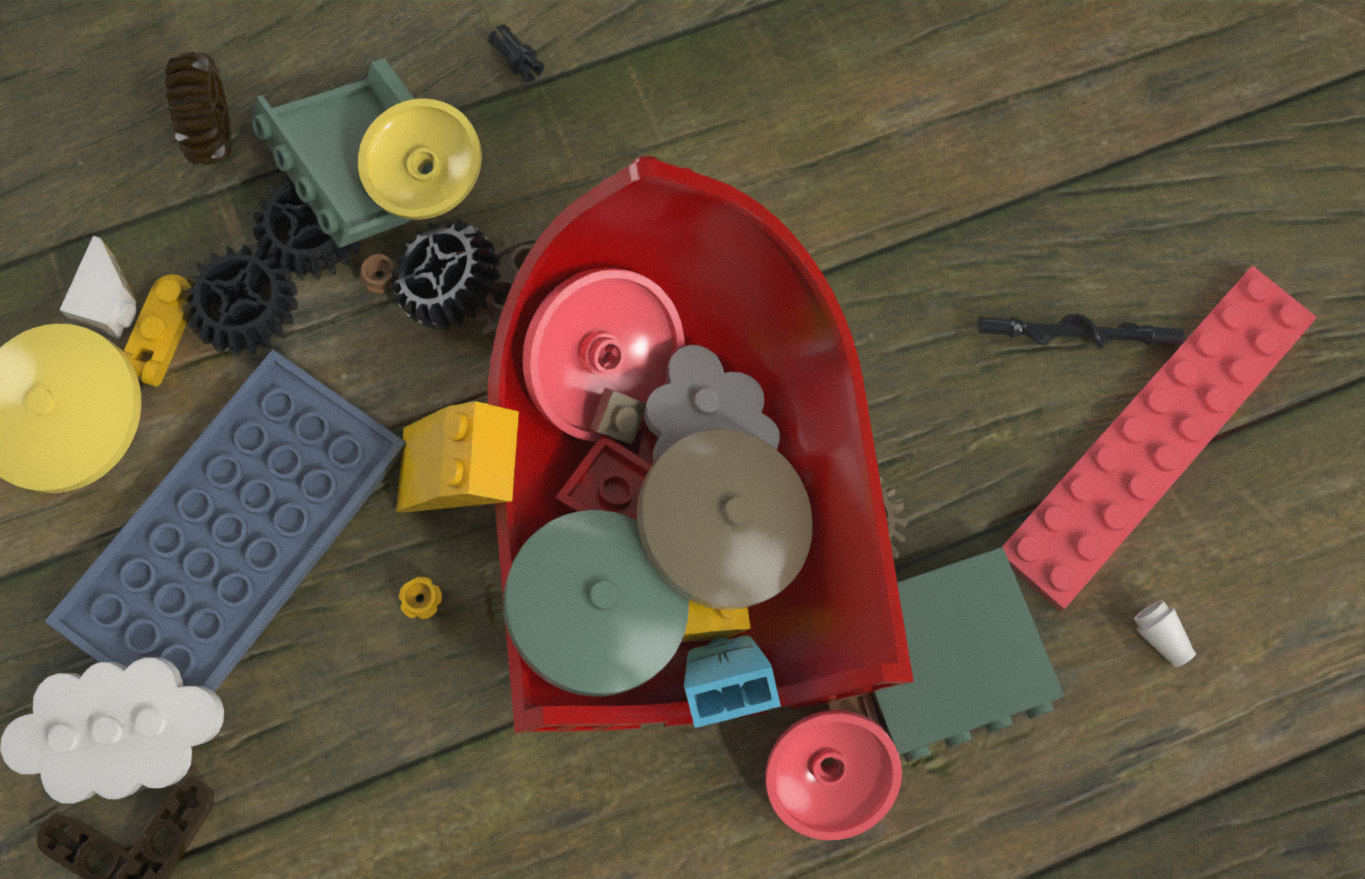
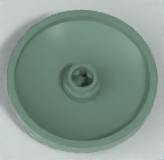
M587 510L566 514L537 530L527 540L514 559L506 579L503 597L504 616L508 633L513 645L525 663L550 684L567 692L586 696H608L626 692L638 687L661 671L671 660L682 641L689 612V600L668 586L649 562L641 544L637 520L626 515L603 510Z

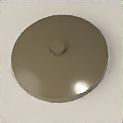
M709 429L688 435L673 444L650 467L642 483L637 503L638 532L642 547L652 567L664 582L678 594L692 602L709 608L725 610L742 609L770 599L780 593L794 580L801 570L810 549L813 528L812 512L807 492L800 477L787 459L774 447L753 435L741 431Z

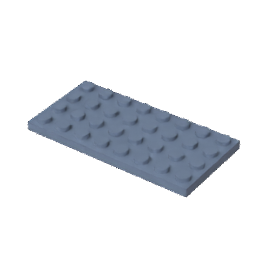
M272 349L45 622L98 662H118L128 668L133 662L142 658H164L172 662L179 670L183 687L204 686L215 692L399 460L406 442Z

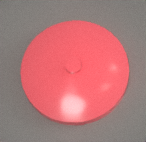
M611 267L589 269L577 273L560 283L547 295L536 310L524 342V379L529 395L538 411L558 429L576 438L597 442L602 433L589 427L605 388L647 403L650 394L656 388L667 384L666 369L671 356L678 349L685 347L684 333L678 312L668 295L657 284L640 274L624 269ZM644 417L638 431L647 425ZM607 436V437H609L610 439H612L613 441H614V440H618V439H616V438Z

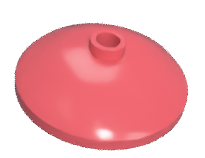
M828 710L811 714L790 726L774 744L765 770L766 790L776 814L794 831L819 840L846 839L872 828L893 806L902 780L900 757L886 731L870 718L844 710ZM831 757L835 759L830 766L821 765L822 761L826 758Z

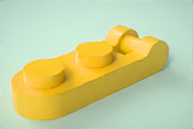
M170 274L162 276L153 284L123 351L133 365L137 377L141 378L143 383L155 387L161 384L189 320L183 312V306L188 304V302L184 300L182 291L192 287L180 275ZM144 352L153 355L147 362L140 361Z

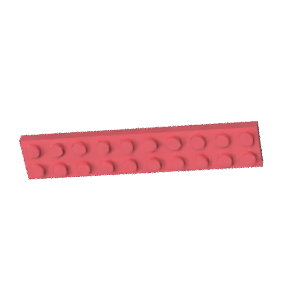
M1252 266L1003 544L1002 547L1012 570L1059 612L1063 611L1315 321L1317 316Z

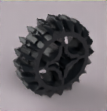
M283 176L282 184L284 187L280 189L269 185L271 198H259V206L262 210L253 212V219L256 223V226L253 227V235L258 240L257 248L267 252L266 259L275 255V257L280 259L279 268H288L290 273L294 271L297 278L302 281L309 271H311L315 279L320 280L321 270L328 269L331 274L336 275L337 269L335 264L340 262L349 266L350 259L347 253L359 254L360 246L356 241L339 248L330 234L323 232L316 214L307 202L305 203L299 198L295 184L291 183L288 178ZM282 223L287 224L290 229L288 233L290 240L287 245L279 241Z
M444 219L440 226L430 222L426 233L416 231L417 239L413 243L404 242L407 249L404 255L395 256L400 267L391 271L396 280L391 288L397 295L395 301L406 312L408 317L415 322L418 321L427 328L434 329L438 327L447 331L451 323L454 326L462 327L465 316L476 319L475 310L479 306L488 307L485 298L488 294L497 293L494 285L491 283L501 278L499 271L496 269L501 261L495 253L496 248L494 244L479 228L473 227L461 220H457L454 223ZM458 251H466L461 254L457 253ZM432 294L438 296L437 298L432 299L426 298L427 296H430Z
M243 244L238 254L234 252L233 248L226 246L225 256L221 258L217 254L210 252L212 263L208 266L197 262V269L200 275L187 276V282L192 288L182 291L184 300L188 302V304L183 306V312L190 319L188 321L189 327L194 333H199L198 337L205 345L212 343L214 349L221 353L229 348L233 355L239 356L243 346L246 347L250 354L255 355L257 351L256 344L262 342L266 348H271V336L275 334L277 337L285 338V331L281 325H294V317L290 312L298 310L299 304L296 298H294L298 294V289L295 283L291 282L293 276L289 269L285 267L279 268L280 259L273 255L266 259L267 252L259 248L253 253L250 247ZM262 279L271 284L272 294L270 302L264 301L260 295L262 289L259 285ZM213 298L217 299L222 305L219 311L222 315L219 322L212 320L211 317Z

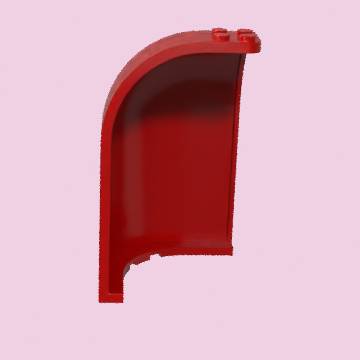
M642 156L634 159L629 166L615 175L603 179L598 186L567 206L540 235L520 267L500 316L490 360L487 404L519 412L512 502L495 503L503 597L511 565L527 540L547 523L566 515L565 512L553 505L555 497L596 444V442L576 438L558 429L547 421L534 405L527 390L523 373V348L530 322L547 295L571 276L594 268L611 267L624 269L650 279L668 295L680 317L685 346L699 345L707 348L718 357L724 373L741 372L751 376L759 383L764 393V406L761 413L769 417L779 430L780 441L776 450L795 469L809 498L813 524L812 539L807 558L794 580L780 593L754 606L747 607L750 629L728 639L741 636L752 637L771 664L780 707L790 706L792 710L838 701L914 682L862 370L851 331L834 292L811 255L794 234L768 209L749 195L729 184L693 172L690 168H680L659 161L658 158L653 156ZM643 428L637 432L633 444L621 440L614 441L638 456ZM505 622L515 733L620 731L640 729L641 724L663 723L664 727L694 724L684 687L688 652L694 648L709 645L712 640L681 642L677 651L663 669L638 687L615 695L586 696L567 692L537 675L519 655L510 638ZM768 710L756 712V713H753V714H749V715H745V716H741V717H737V718H733V719H739V718H746V717H753V716L765 715V714H768Z

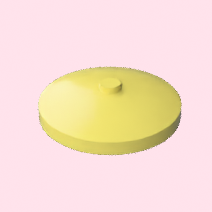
M49 324L35 327L5 343L0 348V477L15 486L31 491L63 493L87 486L109 472L128 450L137 431L141 415L140 384L128 357L118 346L104 336L88 328L72 324Z

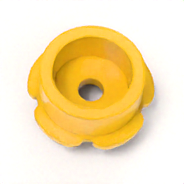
M416 577L405 583L400 589L399 600L402 602L400 608L409 618H430L437 612V605L442 601V592L439 586L432 584L431 579ZM418 595L424 596L423 602H417L416 598Z

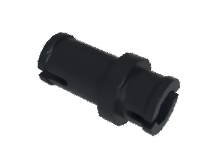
M507 25L496 27L503 35L502 38L504 40L493 30L488 39L490 45L495 47L508 61V68L514 74H520L526 82L534 81L535 77L529 71L532 69L540 76L544 69V64L536 58V51L530 45H524Z

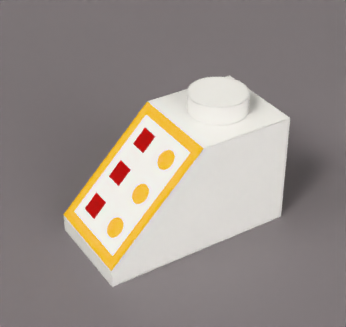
M93 236L61 305L60 311L73 325L121 339L125 328L130 327L135 319L137 302L115 255L101 238Z

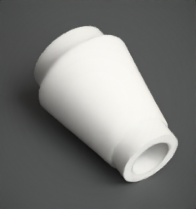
M1159 600L1144 608L1134 617V621L1139 626L1136 631L1167 661H1170L1174 668L1184 665L1196 655L1173 606L1168 607L1163 600Z

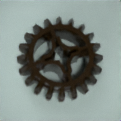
M189 52L169 58L165 70V84L167 87L165 95L168 99V111L172 120L171 125L174 128L175 139L179 142L180 150L183 152L184 157L193 165H211L219 161H225L231 153L232 132L229 107L223 88V80L219 76V69L207 53L196 54V52Z

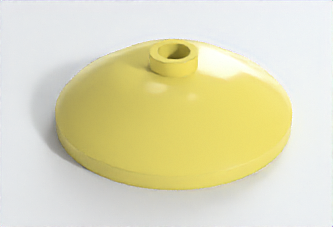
M434 99L404 101L384 111L367 129L358 153L359 176L368 195L388 213L401 218L416 220L436 217L456 207L474 187L481 168V145L470 121L463 113L450 104ZM426 165H433L430 173L422 174V169Z

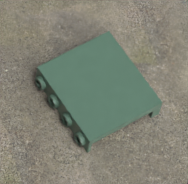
M385 58L371 62L368 76L365 80L271 108L263 95L257 96L254 115L251 118V125L257 138L264 140L273 153L278 168L288 174L295 184L299 198L309 204L316 214L323 232L330 234L339 248L415 220L395 216L378 206L366 192L358 171L360 144L370 125L390 107L414 99ZM426 165L422 169V174L430 173L433 165Z
M1003 547L897 583L914 682L871 693L886 733L893 741L899 756H904L906 763L930 755L929 745L944 740L947 748L972 740L971 730L986 726L989 734L1013 725L1011 716L1026 711L1028 718L1031 719L1054 710L1051 702L1063 697L1064 694Z

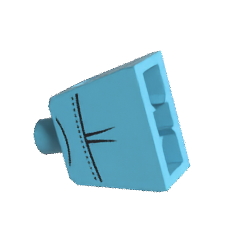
M741 636L733 639L717 637L709 645L694 648L688 652L684 687L695 728L781 706L771 664L751 636Z

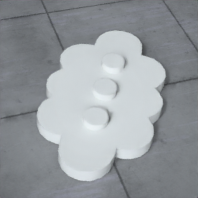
M142 658L133 662L128 668L118 662H99L90 666L82 676L77 673H57L47 677L38 686L34 694L33 714L14 719L6 727L1 737L0 750L4 762L11 770L20 774L41 773V780L45 791L52 799L60 803L73 804L91 798L95 793L106 799H120L134 794L141 785L148 788H163L179 782L187 774L191 765V746L210 741L219 732L224 722V708L221 699L213 690L204 686L183 687L179 670L172 662L164 658Z

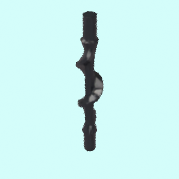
M1078 313L1064 316L1057 325L1024 322L1013 316L1010 319L979 317L978 333L1009 335L1010 338L1026 335L1035 343L1044 346L1058 336L1093 338L1098 349L1104 348L1112 340L1139 341L1147 345L1152 343L1182 345L1184 341V330L1180 328L1153 327L1152 325L1138 326L1135 323L1122 322L1116 328L1096 327L1091 319Z

